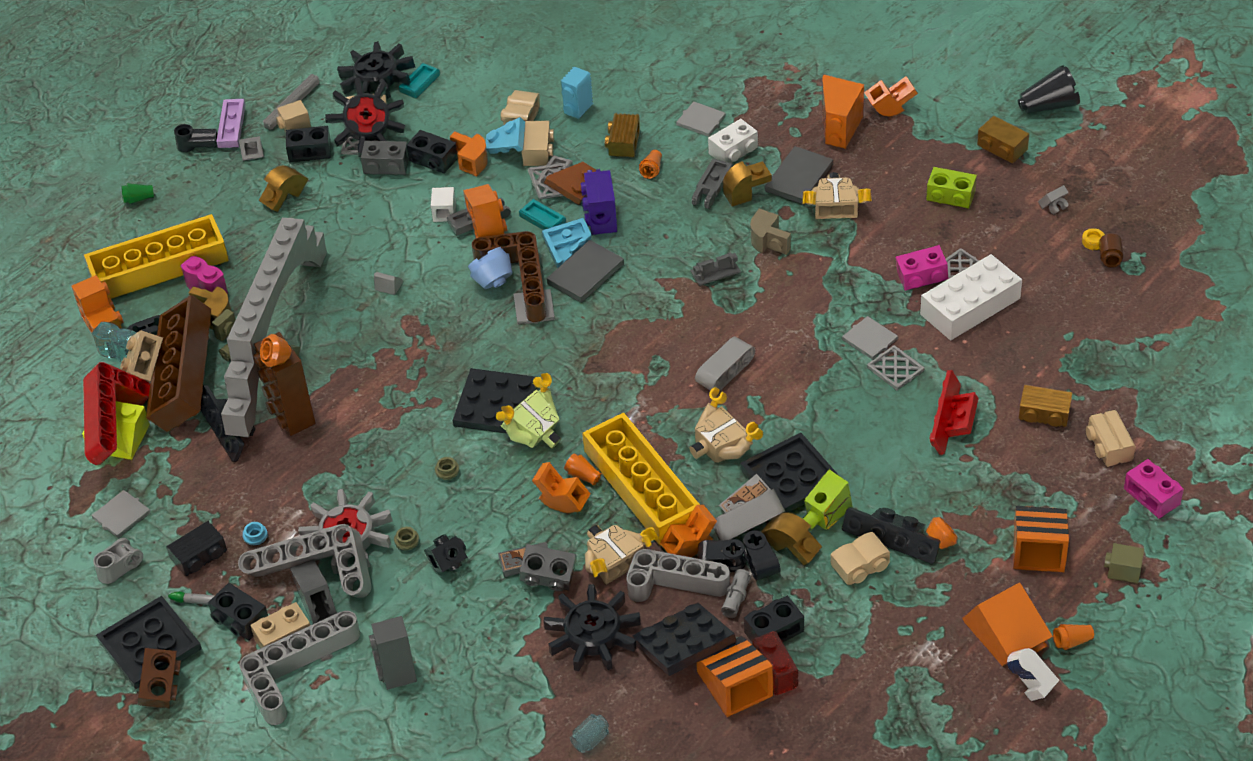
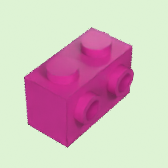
M940 245L896 256L897 273L905 291L949 279L948 264Z
M1149 459L1126 473L1124 489L1158 519L1181 505L1184 489L1177 481L1170 478L1159 466L1152 463Z

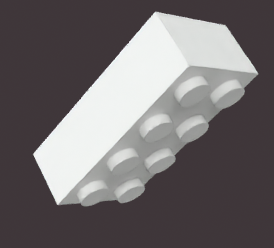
M990 254L921 295L920 315L951 341L1019 300L1022 279Z

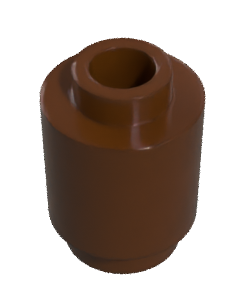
M1116 234L1102 236L1099 239L1101 261L1107 267L1120 265L1124 257L1121 237Z

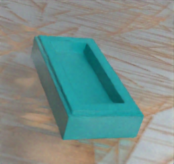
M422 63L409 76L410 85L401 84L399 92L413 98H418L440 76V70Z
M534 199L519 210V217L542 230L566 223V217Z

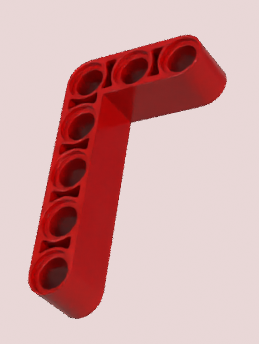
M99 362L83 379L84 450L87 460L94 465H101L117 450L116 401L142 406L149 399L150 383L105 362Z

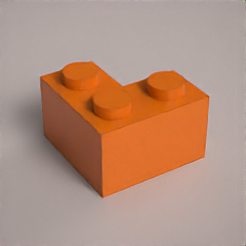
M489 184L463 190L466 208L472 218L475 238L504 234L507 231L505 219H501L500 212L504 210L496 190L492 191Z
M97 275L71 286L80 315L98 344L123 334L121 324L124 323L119 311H114V304L111 298L107 296L110 294V291L105 281L101 283Z

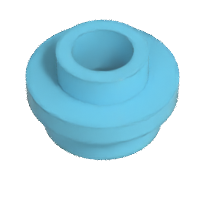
M259 522L247 524L243 531V539L249 545H259L268 536L267 529Z

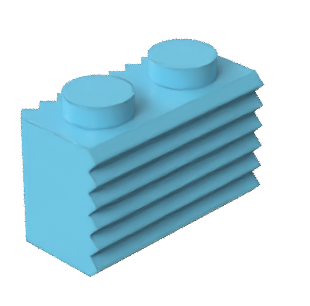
M572 67L570 72L561 79V93L565 114L579 119L593 104L590 72Z

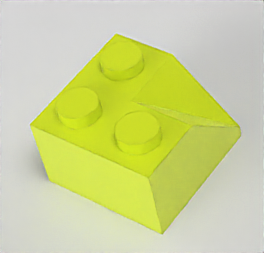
M116 401L117 450L110 456L133 459L150 426L149 420L146 419L147 413L144 406Z

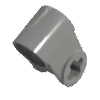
M127 538L118 539L111 546L98 553L93 559L98 580L105 584L115 582L122 575L136 568L141 563L143 553L139 549H134Z

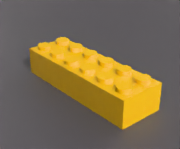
M212 214L84 254L90 276L97 275L101 283L106 282L110 294L107 296L111 299L183 276L181 264L191 256L200 257L206 261L207 265L211 266L229 261L224 240Z
M624 412L582 432L584 452L646 529L650 527L655 529L659 537L655 541L659 546H662L660 542L670 525L685 524L695 506L700 504Z

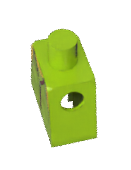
M828 470L806 497L804 502L807 514L802 519L811 525L808 531H812L816 525L825 530L833 526L845 515L846 509L853 507L849 483L831 470Z

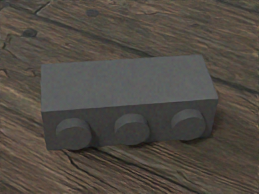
M402 616L371 624L373 635H369V640L379 681H385L387 690L417 682L408 635Z

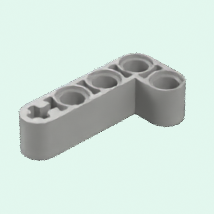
M642 549L635 553L627 574L628 596L635 602L645 601L649 598L655 584L721 597L726 595V590L730 586V571L722 563Z

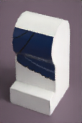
M1027 648L1015 651L1008 656V668L1012 673L1019 675L1020 679L1028 687L1025 694L1031 701L1045 698L1059 682V679L1032 649Z

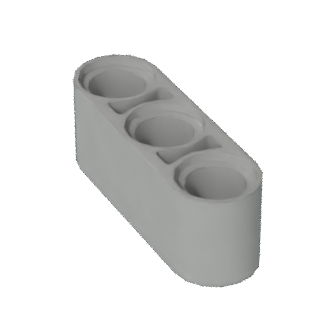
M735 336L732 337L698 369L695 375V382L709 390L717 387L719 391L722 390L751 362L755 354V347Z
M772 489L716 517L717 522L713 529L719 540H730L783 513L785 510L775 490Z

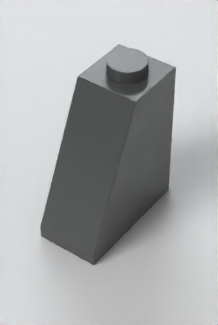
M314 559L291 567L290 571L296 589L312 625L337 614L328 584Z

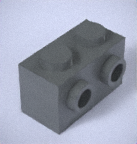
M364 141L361 155L363 174L406 175L409 161L406 147L407 142Z

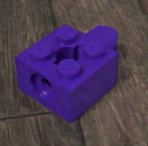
M596 169V172L587 170V173H584L585 182H581L582 196L586 195V197L582 198L583 212L588 211V213L584 214L587 226H590L591 235L617 232L616 206L610 170L601 171L600 169Z

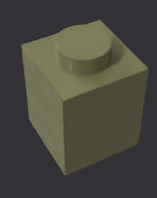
M1113 543L1112 553H1106L1104 567L1109 568L1108 578L1138 584L1144 548Z

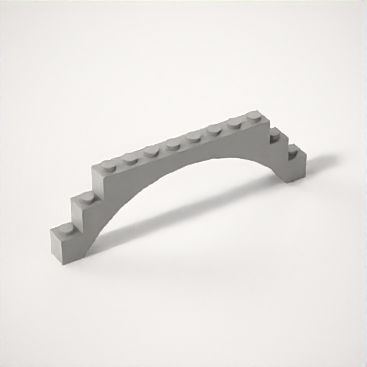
M282 217L227 338L231 362L224 376L228 400L221 413L225 435L249 437L255 423L259 382L257 371L260 368L253 357L256 354L254 343L263 340L267 336L273 311L288 277L299 265L321 267L327 254L324 233L315 232L314 226L305 225L304 219Z

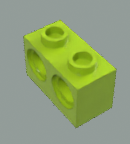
M933 167L927 184L926 200L970 208L976 191L977 175Z

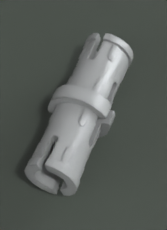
M737 570L732 584L726 590V600L721 608V612H723L722 614L725 617L735 618L741 602L745 600L746 588L751 579L750 573L746 570Z

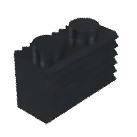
M209 520L166 546L169 558L185 576L199 571L206 563L220 558L227 551L223 536Z

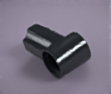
M188 124L178 125L174 129L176 146L180 152H190L195 147H217V129H193Z

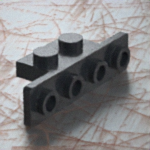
M203 385L200 410L231 461L237 462L244 443L240 436L225 435L221 413L228 399H216L209 386ZM253 425V427H252V430H251L249 436H253V434H254V432H255V430H256V428L254 427V425Z
M851 507L846 509L842 531L858 537L873 532L885 547L933 564L936 561L941 543L939 539L923 534L926 524L920 523L918 519L911 516L904 517L895 514V511L892 509L879 508L872 515Z

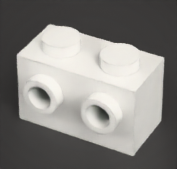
M742 119L737 120L708 138L709 154L717 160L733 163L758 148V131Z

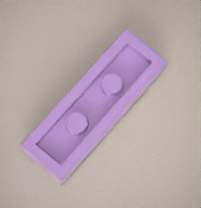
M244 99L223 100L216 141L218 148L239 147L245 112Z

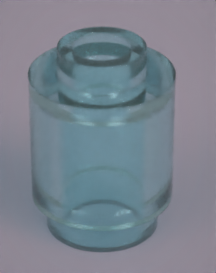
M590 714L572 731L573 735L570 736V741L581 753H585L587 750L591 751L609 734V724L603 716Z

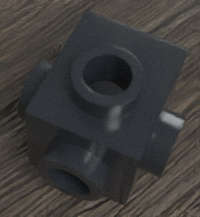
M447 534L434 539V544L424 550L435 572H444L446 570L451 572L462 566L461 561L468 558L465 553L466 546L464 542L457 538V536H447Z

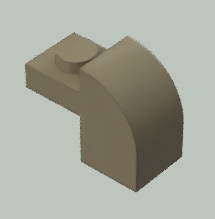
M758 209L750 223L752 246L760 253H764L769 248L787 255L791 250V233L779 229V215Z

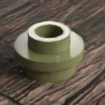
M443 457L438 460L435 466V473L440 479L449 480L457 476L459 465L453 458Z
M402 527L396 532L394 537L395 545L401 550L413 549L419 543V535L411 527Z

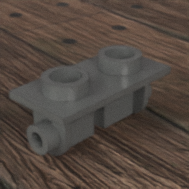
M728 252L725 255L716 257V262L710 259L696 263V266H693L690 272L698 285L701 286L740 273L741 270L735 263L738 261L736 253Z

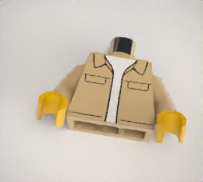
M832 172L827 178H821L818 186L814 187L811 191H803L802 204L815 205V219L857 218L858 204L872 201L871 189H859L852 184L850 178H840L839 173Z
M714 387L709 393L712 402L707 404L695 427L696 443L689 447L690 452L695 459L707 454L716 463L723 460L739 459L750 449L753 439L759 440L763 437V431L758 428L759 425L755 422H750L745 429L722 406L718 408V404L726 402L727 396L724 392H721L720 396L716 398L719 394V389Z
M595 525L587 532V536L590 539L587 542L588 551L585 553V569L588 573H592L594 577H597L599 574L607 585L629 571L635 553L644 549L643 545L650 547L652 545L651 541L658 540L659 537L653 527L647 528L641 533L623 530L617 525H613L603 531L598 525Z

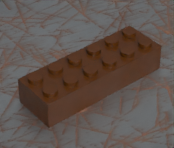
M193 295L188 296L159 317L157 336L163 339L151 377L146 419L166 432L180 426L192 416H196L201 409L211 308Z

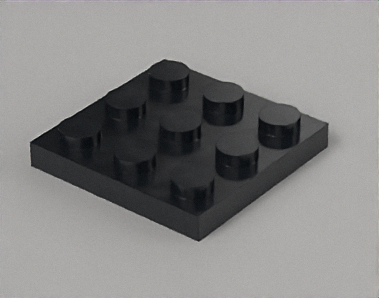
M471 368L452 420L453 426L507 433L501 427L504 421H498L496 414L502 411V406L509 405L515 409L530 394L537 390L538 387L533 384L535 376Z
M801 432L740 463V469L749 480L757 474L771 490H775L785 510L783 513H789L804 505L806 497L828 470L837 474Z
M163 596L158 597L96 634L98 642L135 689L140 687L145 648L177 651L176 660L181 661L202 649L200 642ZM166 662L155 664V668L161 671L169 667Z
M699 603L689 605L684 610L667 616L662 621L645 627L640 632L632 635L636 639V646L668 676L737 642L735 633Z

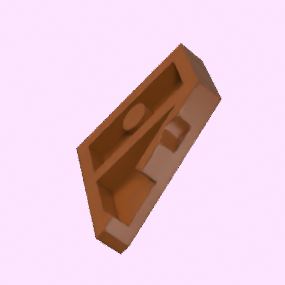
M580 162L548 175L544 183L579 205L582 202V198L586 196H582L581 182H585L584 173H587V170L596 172V169L585 162Z

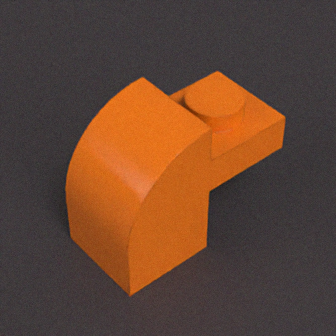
M907 76L890 88L880 80L864 92L872 106L883 116H894L905 111L902 105L918 94Z
M454 131L450 135V140L456 142L459 169L478 176L488 163L484 138L479 134L470 138Z
M550 462L542 463L532 480L542 492L539 497L540 501L549 508L563 513L580 512L591 494L578 477L563 479Z
M696 505L685 524L670 525L660 544L667 553L693 557L698 554V544L700 542L713 540L709 534L717 520L704 505Z

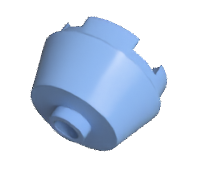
M501 247L488 251L487 255L479 260L476 258L468 265L471 273L470 277L484 289L493 286L497 288L506 283V279L513 273L510 256Z

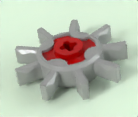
M339 489L337 492L339 506L329 511L313 502L310 507L313 515L320 519L319 526L299 527L300 536L340 524L348 525L356 529L361 535L367 567H370V562L365 550L370 544L390 547L389 535L374 532V528L393 522L391 513L388 509L371 516L369 515L368 511L375 503L372 492H368L357 506L348 504L346 494L343 489ZM349 531L343 535V543L349 540ZM326 538L320 541V550L326 546ZM333 555L331 566L334 574H339L336 557Z

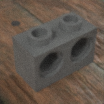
M526 544L520 569V581H524L529 586L543 585L548 586L554 591H569L576 564V554ZM538 564L541 568L539 570H531L529 566ZM557 569H563L566 571V573L561 576L556 575L553 572Z

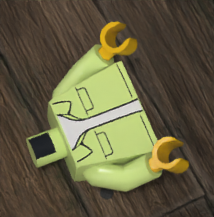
M542 373L541 377H535L533 384L540 388V390H535L515 409L508 405L502 406V411L497 412L496 419L504 421L501 427L506 430L512 441L533 448L543 440L551 448H554L562 439L553 431L559 421V416L557 415L550 388H547L552 383L550 374Z

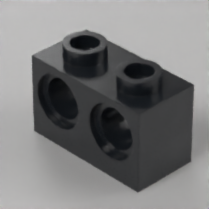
M328 126L286 130V151L289 163L330 159L331 138Z
M419 130L406 145L409 161L443 174L458 159L456 142L423 130Z
M231 583L225 585L208 602L211 611L210 616L215 623L225 625L235 636H242L248 641L254 637L251 624L268 616L264 604Z
M788 595L781 599L773 600L769 605L759 610H754L744 617V633L760 653L804 632V615Z

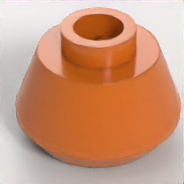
M270 334L263 339L260 347V357L267 367L283 364L290 358L291 347L286 340L275 334Z
M934 517L926 529L928 536L939 539L941 542L939 548L941 549L957 544L958 537L953 529L941 517Z

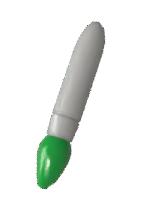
M178 591L169 594L168 598L178 603L186 602L208 605V602L215 595Z

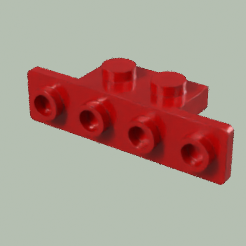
M947 370L945 380H943V389L938 400V410L934 416L932 433H930V443L935 447L939 455L945 454L949 437L971 434L979 400L975 392L959 395L961 384L953 370Z

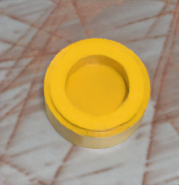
M1088 229L1082 235V244L1087 249L1098 250L1099 239L1105 234L1099 229Z

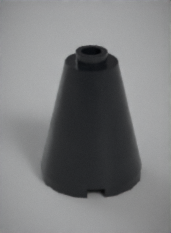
M1062 65L1023 91L1017 102L1021 111L1029 114L1076 106L1080 104L1079 92L1074 93L1076 83L1071 72L1066 66Z

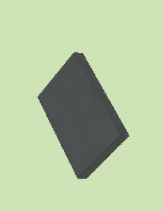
M794 146L773 174L772 181L767 182L765 185V192L802 204L803 191H811L814 187L818 186L819 180L824 178L833 166V159Z
M589 240L547 277V284L582 303L624 265V258Z

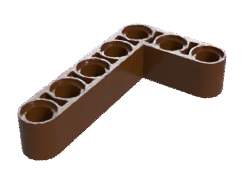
M524 231L474 239L472 241L474 260L476 258L479 260L487 255L488 251L501 247L503 251L509 254L511 263L519 262L526 317L531 322L544 320L546 318V305L535 234Z

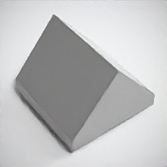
M260 136L239 140L243 161L264 157Z
M379 272L374 273V287L377 291L395 295L403 283L401 278Z

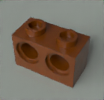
M145 648L138 705L170 709V701H176L178 685H173L174 675L179 676L181 660H176L177 651ZM166 662L169 667L161 671L155 668V664ZM159 686L165 689V693L156 696L151 690Z

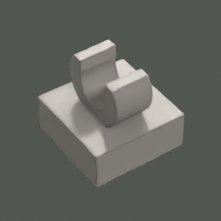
M1063 185L1046 194L1038 203L1042 209L1049 206L1050 212L1054 215L1059 211L1056 204H1059L1062 210L1068 207V202L1063 198L1068 194V191Z

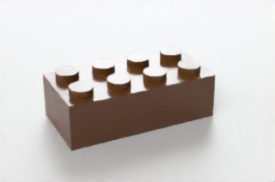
M280 332L275 333V335L285 340ZM263 340L254 343L256 354L253 357L260 368L257 372L264 384L261 389L266 399H268L265 404L269 413L276 415L279 427L282 430L286 429L290 436L315 425V418L300 358L291 348L290 358L285 363L274 367H267L260 357V347Z

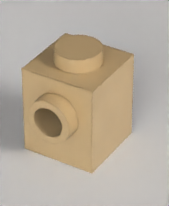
M301 100L277 108L279 117H276L277 124L285 132L290 129L311 127L308 111Z

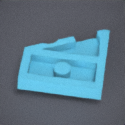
M519 117L486 134L487 151L490 154L507 153L512 148L522 151L525 121Z
M584 218L542 230V237L556 267L559 268L585 243L591 240V233Z

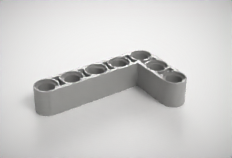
M345 524L247 551L238 560V566L242 572L260 577L313 559L316 561L335 555L341 585L345 593L357 598H364L371 590V581L361 535L356 529ZM349 531L350 538L347 542L343 543V535ZM326 538L327 544L320 550V541ZM302 545L303 552L300 556H297L296 550ZM279 552L280 558L274 563L273 557L275 553ZM354 555L355 563L348 567V559ZM256 558V567L251 570L250 563ZM359 579L360 588L354 591L353 584Z
M339 612L256 650L241 659L239 666L244 683L268 724L278 725L287 718L282 694L274 680L356 642L360 637L357 617L353 612Z

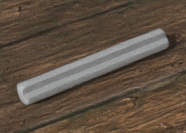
M310 74L263 120L264 127L272 130L277 125L276 117H279L277 108L299 100L302 101L319 84V77Z

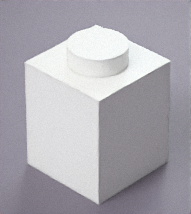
M454 187L432 188L431 211L433 222L447 221L448 215L456 212Z

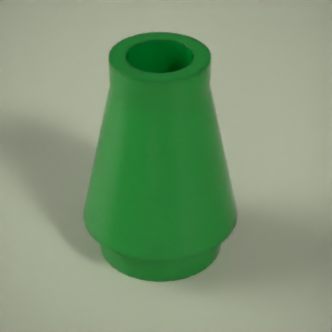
M126 183V185L121 186L123 203L129 202V204L148 198H154L152 185Z

